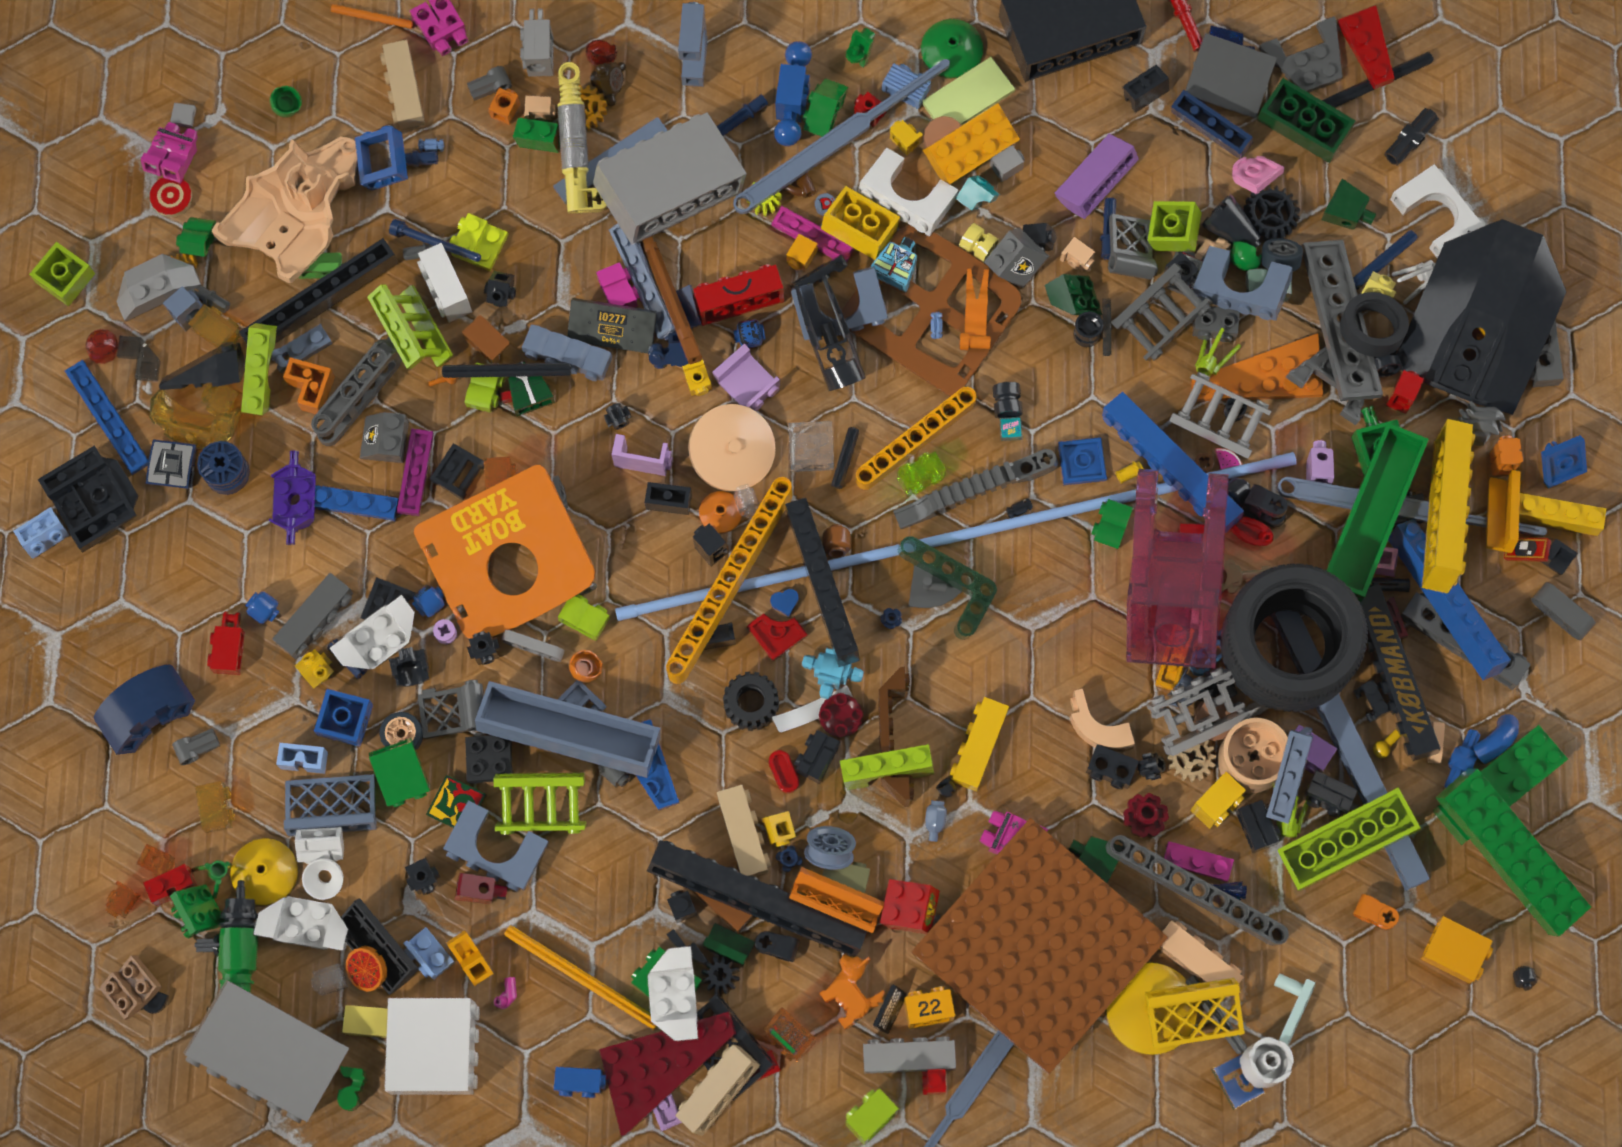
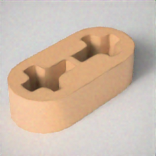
M1432 721L1431 724L1441 749L1438 754L1427 757L1428 763L1440 764L1443 754L1445 724Z

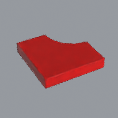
M763 613L746 626L772 662L808 636L795 617L788 621H776Z

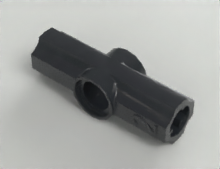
M1424 108L1414 121L1408 123L1399 133L1397 140L1384 154L1391 164L1398 166L1412 150H1416L1423 142L1426 134L1439 120L1433 110Z

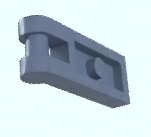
M321 324L283 347L273 350L271 359L277 363L279 372L284 373L289 360H284L283 357L287 354L291 358L305 361L333 343Z

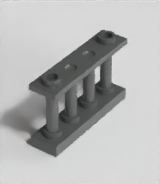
M1176 263L1165 271L1112 322L1119 330L1123 328L1125 330L1128 329L1148 351L1143 357L1146 361L1157 360L1163 354L1162 349L1196 317L1199 315L1202 317L1211 309L1209 305L1212 303V300L1206 298L1201 301L1181 279L1182 276L1180 274L1184 270ZM1169 284H1175L1196 307L1189 315L1186 316L1165 294V288ZM1159 299L1180 323L1170 331L1150 309L1149 303L1151 301ZM1139 313L1140 315L1143 314L1164 336L1157 345L1154 346L1134 324L1133 318Z

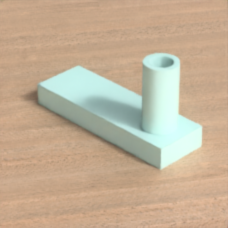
M1279 973L1274 986L1298 996L1279 1041L1281 1040L1289 1046L1315 988V982L1306 979L1303 984Z

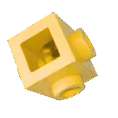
M315 649L306 653L302 660L295 665V668L313 689L320 683L325 682L334 672L329 666L332 661L324 652L320 655Z

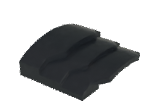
M95 445L38 479L82 553L102 542V538L116 531L123 524L137 517L134 507L139 495L119 462L111 458L102 457Z

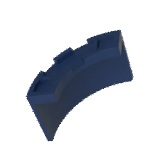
M170 664L162 665L132 677L115 689L100 705L94 715V720L116 755L135 753L140 744L152 733L150 729L158 723L164 725L172 720L187 717L195 703V699L174 667Z

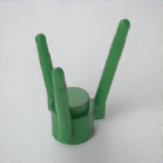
M217 860L212 862V864L205 863V865L193 867L192 871L208 870L209 877L215 880L213 898L216 899L221 879L225 877L231 865L228 861L224 863Z

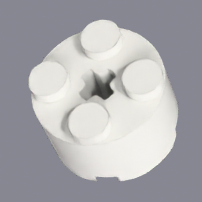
M1271 1037L1260 1039L1250 1045L1240 1058L1245 1078L1256 1088H1269L1284 1081L1291 1074L1294 1061L1293 1054L1287 1044Z

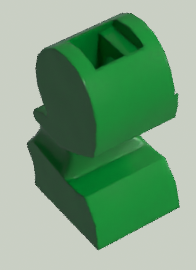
M340 1066L343 1077L351 1078L353 1083L351 1086L338 1091L337 1101L342 1109L354 1111L360 1105L358 1093L363 1092L364 1085L368 1080L365 1074L366 1071Z

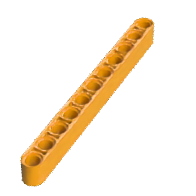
M779 477L772 483L666 664V671L672 683L681 684L688 678L786 510L785 504L789 503L793 497L792 484L788 478ZM781 488L787 489L786 492H778ZM770 506H776V507H777L775 510H768V509H767V508L770 507ZM759 524H766L764 528H758L757 526ZM750 541L756 542L753 546L746 545ZM739 559L746 560L743 564L736 563ZM729 577L735 578L732 582L725 581ZM718 595L725 596L722 600L715 599ZM708 613L714 614L711 618L704 617ZM697 631L703 632V635L699 637H696L693 634ZM685 650L693 651L689 655L682 654ZM675 668L682 669L680 673H672V670Z

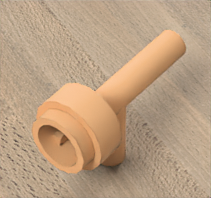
M1198 235L1197 244L1201 245V247L1196 252L1195 257L1198 260H1202L1209 246L1230 251L1231 244L1228 243V240L1221 237L1214 242Z

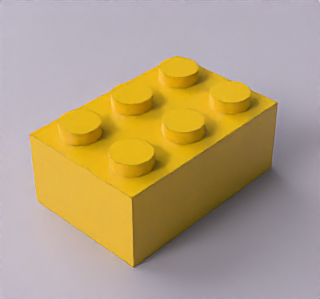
M845 186L824 214L821 230L876 260L896 233L900 216Z

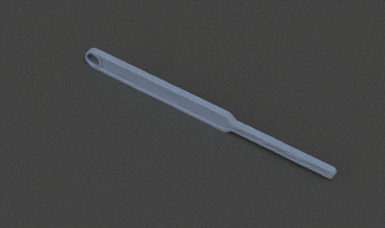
M942 60L867 113H856L744 190L733 201L735 211L740 214L749 213L869 130L872 120L948 69L949 60ZM742 198L747 199L750 202V206L747 209H739L736 206L737 201Z
M1292 477L1282 478L1277 485V491L1282 497L1351 509L1359 490ZM1285 481L1292 483L1294 491L1292 493H1285L1281 488V483ZM1405 498L1398 517L1427 523L1429 502ZM1469 514L1466 524L1487 528V517ZM1519 523L1520 534L1543 537L1547 534V529L1544 527Z
M999 1030L945 1105L946 1116L924 1147H935L951 1122L964 1116L1013 1046V1043Z

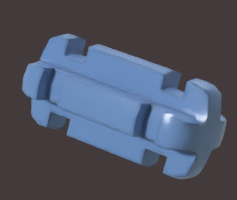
M419 139L418 148L419 151H423V149L425 151H437L438 149L443 151L444 141L443 139H440V141H437V139H425V141Z
M933 312L931 313V338L940 339L942 338V313Z

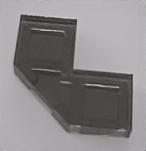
M120 336L117 357L137 360L135 379L158 382L161 364L159 358L141 337Z

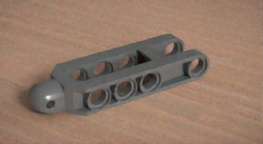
M390 337L380 339L374 343L311 421L312 429L323 445L332 446L341 439L399 368L402 359ZM379 353V356L372 362V357ZM388 366V371L386 373L381 374L384 371V369ZM362 370H365V373H364V374L360 377V379H359V378H358L359 372H361ZM375 382L374 388L368 390L370 386ZM352 386L351 390L345 395L346 388ZM360 398H361V403H360V405H358V406L355 407L356 403H357V402L360 400ZM320 420H325V421L322 423V425L319 427V429H318V428H317L318 422H319ZM334 431V436L331 439L326 440L323 438L329 436Z

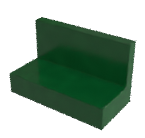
M714 923L709 936L705 938L702 946L744 967L755 941Z

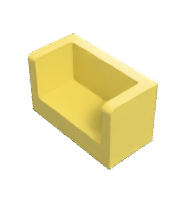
M345 1005L342 1033L345 1035L387 1038L388 1009Z

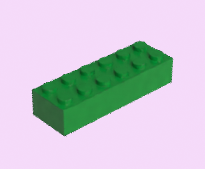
M1538 725L1480 772L1510 807L1565 763L1568 758L1542 727ZM1441 804L1432 810L1461 846L1469 840Z

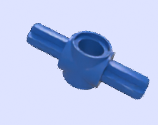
M1469 729L1462 746L1455 747L1448 762L1451 771L1445 782V788L1466 769L1473 768L1477 759L1473 746L1478 743L1481 736L1478 731Z

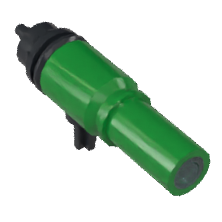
M244 880L237 881L236 898L225 899V909L220 915V919H224V922L219 923L221 927L220 934H216L214 939H197L194 947L196 952H214L215 956L218 957V971L222 974V980H219L220 989L227 980L251 993V985L254 984V980H251V975L257 970L258 935H254L256 926L254 920H257L258 913L255 910V900L245 899Z

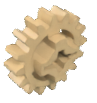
M1209 740L1175 756L1170 755L1167 757V761H1172L1169 769H1176L1175 777L1181 774L1182 781L1189 777L1190 782L1193 783L1195 777L1201 781L1203 780V774L1209 776L1211 772L1208 768H1214L1215 764L1211 761L1216 759V755L1211 754L1214 747L1207 746ZM1200 748L1204 751L1205 756L1201 754ZM1190 754L1194 755L1193 762L1189 761L1188 756ZM1177 759L1181 760L1183 768L1179 765ZM1195 767H1203L1199 771L1191 772V770Z

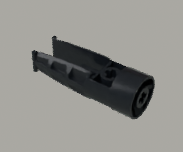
M823 275L822 279L842 332L843 340L838 341L832 321L819 325L826 346H820L799 285H795L794 288L806 330L828 391H833L865 379L866 376L842 310L827 280V276ZM847 339L855 357L849 360L845 359L846 350L840 345L847 342ZM828 348L827 359L833 365L824 368L818 350L822 351ZM836 348L837 351H842L843 354L840 355L839 360L830 356V353H833L832 349Z

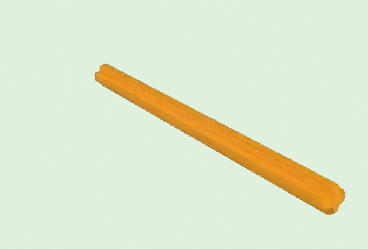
M510 925L506 929L504 935L651 1029L657 1027L651 1022L650 1012L514 926Z

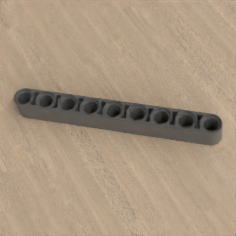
M1118 835L1107 842L1106 851L1111 857L1268 945L1276 946L1287 941L1289 932L1281 923L1129 838ZM1115 841H1119L1122 844L1123 849L1121 852H1117L1113 848ZM1134 852H1139L1142 855L1141 863L1134 861ZM1154 863H1158L1161 865V874H1156L1154 872ZM1174 874H1178L1182 878L1180 886L1173 882ZM1194 885H1198L1201 888V895L1199 897L1193 893ZM1214 896L1219 897L1221 900L1219 908L1215 907L1212 903ZM1234 907L1241 911L1239 919L1235 918L1232 914ZM1254 918L1260 921L1261 926L1259 930L1252 926ZM1273 929L1278 930L1280 933L1278 941L1272 937Z

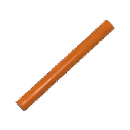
M335 4L331 6V12L409 29H412L414 25L412 20Z

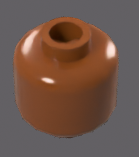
M833 524L824 530L822 540L825 553L833 558L844 557L851 549L850 531L840 524Z

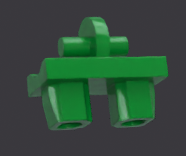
M864 28L861 32L855 30L852 34L849 48L846 51L847 60L852 64L859 63L864 68L868 62L875 33L867 28Z

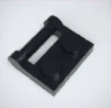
M453 443L430 480L457 498L464 500L467 495L466 491L479 471L483 470L487 464ZM468 462L473 463L474 465L459 488L454 486Z

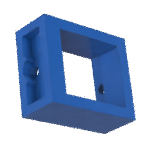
M383 126L380 130L365 132L362 136L355 137L360 185L373 191L408 180L401 131L393 126ZM388 140L392 167L372 173L369 146Z

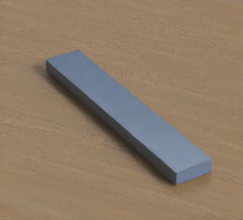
M658 117L588 162L589 172L586 174L587 188L594 186L593 181L597 163L605 157L610 158L624 148H632L641 140L647 141L658 132L668 131ZM564 178L553 185L563 202L567 204Z
M617 223L609 229V232L644 308L657 311L655 332L659 339H663L668 336V333L675 331L670 315L640 243L637 242L631 245Z

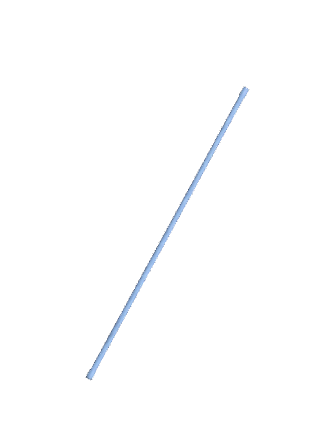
M1294 452L1206 474L1214 482L1274 468L1279 469L1296 465V457ZM1165 482L828 560L831 571L1097 510L1100 509L1102 502L1107 503L1108 499L1127 503L1177 490ZM802 566L745 579L738 592L807 577L805 567ZM711 588L637 605L632 604L615 608L617 620H626L642 614L703 601Z

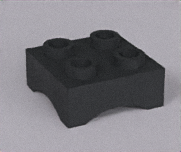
M493 735L465 737L466 773L469 784L494 782L496 774H513L511 740Z

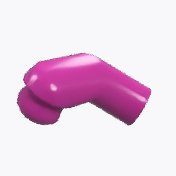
M515 977L504 978L505 991L494 999V1005L497 1008H508L516 999Z

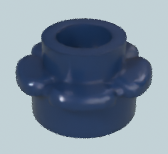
M887 608L883 611L881 623L886 628L894 629L901 625L902 614L898 609Z

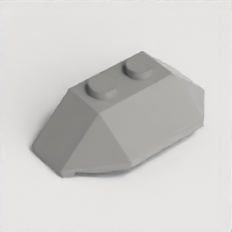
M161 254L125 271L117 298V304L124 321H128L163 304L165 300L182 286L187 291L201 286L194 266Z

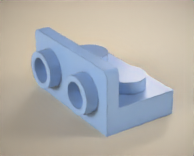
M51 507L14 530L22 547L32 559L69 536V533L63 527Z
M427 927L411 940L404 942V945L407 947L404 952L412 961L415 958L421 964L418 969L426 978L430 975L432 979H436L455 963Z

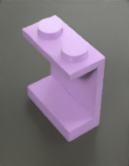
M745 344L713 371V378L739 405L746 406L754 411L759 410L764 404L763 401L768 396L770 398L773 397L780 389V379L778 377L773 378L751 356L750 349Z
M616 434L612 450L615 467L666 476L667 470H671L673 457H671L672 451H669L668 443H663L660 459L627 453L625 436Z

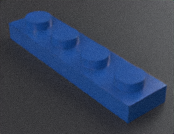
M315 485V509L392 521L396 519L398 498Z

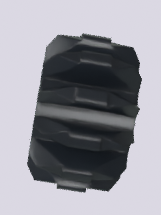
M725 956L722 957L721 963H718L717 957H713L715 965L708 961L705 963L710 971L702 970L703 975L709 976L702 979L703 984L711 982L707 986L708 991L716 987L715 994L719 995L720 988H723V992L726 995L728 994V985L733 990L736 988L731 981L738 982L740 980L738 976L733 975L739 972V968L731 969L735 963L733 960L729 961L726 965ZM719 970H723L724 975L727 976L725 979L722 978L723 981H718L717 976H715L716 972L719 974Z

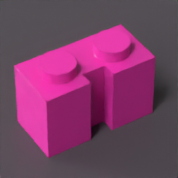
M620 262L596 272L597 279L609 304L634 308L638 306V292L635 286L631 287L628 283L631 277L627 268L623 269Z

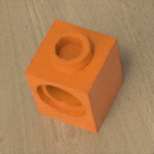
M498 88L489 107L491 118L510 125L520 105L517 93L511 89L504 90ZM504 102L510 103L507 107H501V104Z

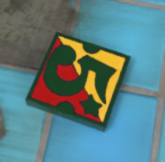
M446 775L426 815L454 829L468 800L481 807L487 795Z

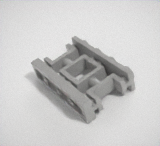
M1223 667L1211 671V675L1206 678L1203 676L1195 678L1191 681V685L1186 687L1178 686L1172 689V693L1165 697L1164 695H1159L1151 699L1152 703L1148 704L1147 708L1151 710L1152 718L1158 719L1164 716L1171 733L1161 738L1165 744L1163 748L1166 754L1175 756L1232 729L1239 722L1251 718L1249 711L1245 710L1243 702L1232 704L1226 686L1235 683L1234 678L1231 676L1233 675L1231 670L1223 669ZM1216 683L1220 695L1212 699L1209 691L1203 688ZM1203 698L1210 715L1193 723L1186 705ZM1177 701L1181 713L1172 717L1169 708H1165V706ZM1224 703L1227 712L1232 714L1220 719L1215 707ZM1185 722L1187 729L1194 732L1180 738L1176 725Z

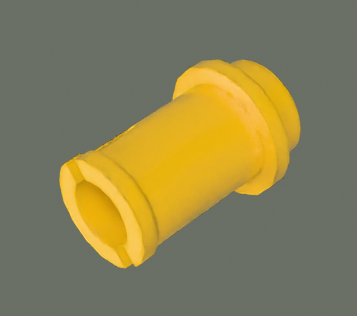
M1132 461L1131 465L1115 471L1120 484L1136 476L1141 477V474L1144 473L1140 461Z

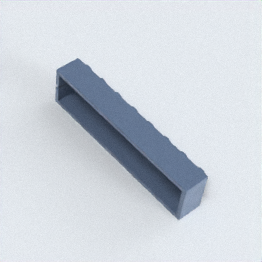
M491 681L487 685L475 719L476 731L646 778H648L653 756H655L660 741L659 727Z

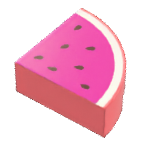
M1224 448L1215 449L1220 470L1242 465L1241 460L1234 452Z

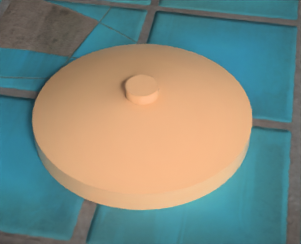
M727 404L711 409L697 421L689 438V457L694 470L707 484L723 491H741L754 486L767 475L775 457V439L769 424L759 413L742 405Z

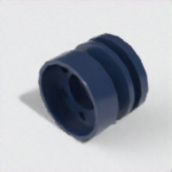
M217 441L203 448L198 457L197 466L200 475L213 491L218 494L230 495L244 488L249 480L250 469L248 462L235 445L225 441ZM220 463L225 464L224 467H221V466H218V465H219Z

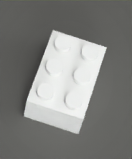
M442 243L419 252L420 261L417 264L442 318L446 316L448 322H452L472 313L468 298Z

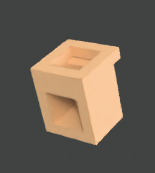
M526 96L524 117L525 119L544 122L552 121V117H556V105L552 103L551 97Z
M1074 237L1061 253L1060 261L1064 262L1067 260L1072 268L1088 271L1095 262L1093 260L1095 251Z

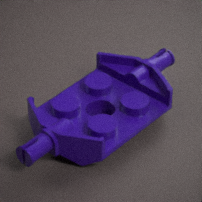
M290 451V463L271 474V477L274 479L273 519H269V521L286 530V545H295V533H298V530L309 527L314 522L316 475L298 464L299 451ZM295 495H299V502L295 505H292V497Z

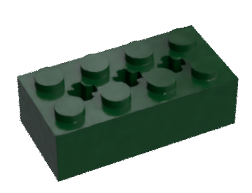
M1282 78L1260 111L1257 121L1326 162L1331 163L1350 134L1356 120Z

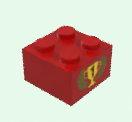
M889 879L880 923L890 929L927 934L933 928L940 891L931 885Z

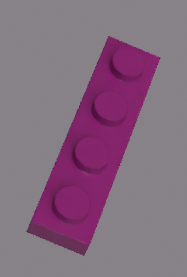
M411 429L397 507L398 514L420 516L434 437L433 431Z

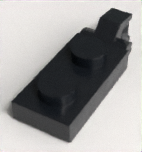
M838 255L792 282L790 287L792 289L795 285L813 284L816 281L821 283L823 282V275H826L828 279L830 277L829 273L833 271L841 272L848 265L843 256Z

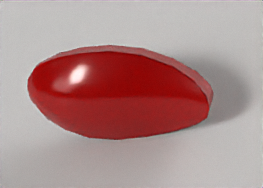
M1243 516L1230 529L1239 539L1254 546H1267L1274 539L1273 532L1269 527L1250 517Z

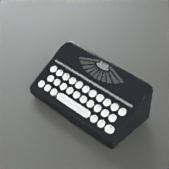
M894 984L891 985L873 1023V1028L885 1034L890 1033L907 996L906 992Z

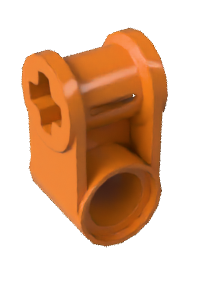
M1366 894L1361 895L1353 912V916L1384 930L1393 928L1399 920V914L1394 908ZM1387 913L1391 915L1390 919L1393 920L1389 923L1384 922L1385 918L1383 916Z

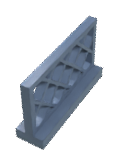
M1305 727L1300 732L1290 730L1266 817L1287 824L1290 822L1313 736H1311L1312 728Z
M374 774L285 781L284 830L287 836H295L296 830L342 827V832L377 830ZM370 781V788L364 794L356 789L361 782ZM339 783H345L349 786L342 796L333 790ZM317 785H323L327 790L318 798L311 791ZM301 786L305 791L295 799L291 795V787ZM352 791L360 796L353 805L345 800ZM330 792L338 798L331 807L322 801ZM310 794L316 801L307 809L300 802ZM364 800L370 804L369 813H360L356 808ZM343 802L350 809L345 814L338 815L333 810ZM319 804L327 809L322 816H315L311 813ZM297 805L305 811L299 818H291V811Z

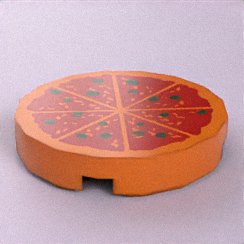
M358 947L349 953L346 959V972L349 980L359 990L366 992L379 988L387 977L385 960L372 947Z

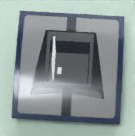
M153 439L147 467L146 484L185 489L191 488L192 467L195 466L197 444Z

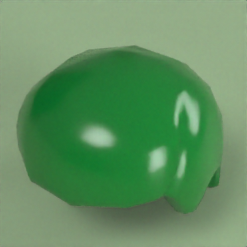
M285 85L275 88L270 95L271 109L276 115L288 118L299 112L302 99L299 92L293 87Z
M1239 241L1234 242L1232 246L1230 261L1238 269L1248 271L1257 269L1260 266L1262 255L1260 254L1257 257L1254 246Z

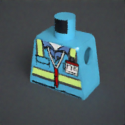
M904 237L900 245L890 242L870 266H875L879 280L904 292L908 289L917 262V255L911 252L915 245L912 239Z

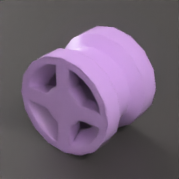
M443 619L434 625L433 633L439 643L448 645L457 638V630L451 621Z

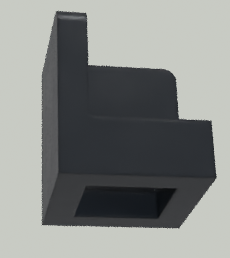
M1555 539L1550 545L1548 562L1541 563L1562 575L1578 553L1558 539Z

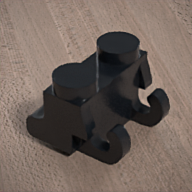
M1374 680L1366 682L1353 691L1357 699L1362 697V692L1367 697L1375 713L1373 716L1371 712L1366 714L1369 723L1390 713L1388 704L1385 703L1379 692L1381 684L1376 685Z

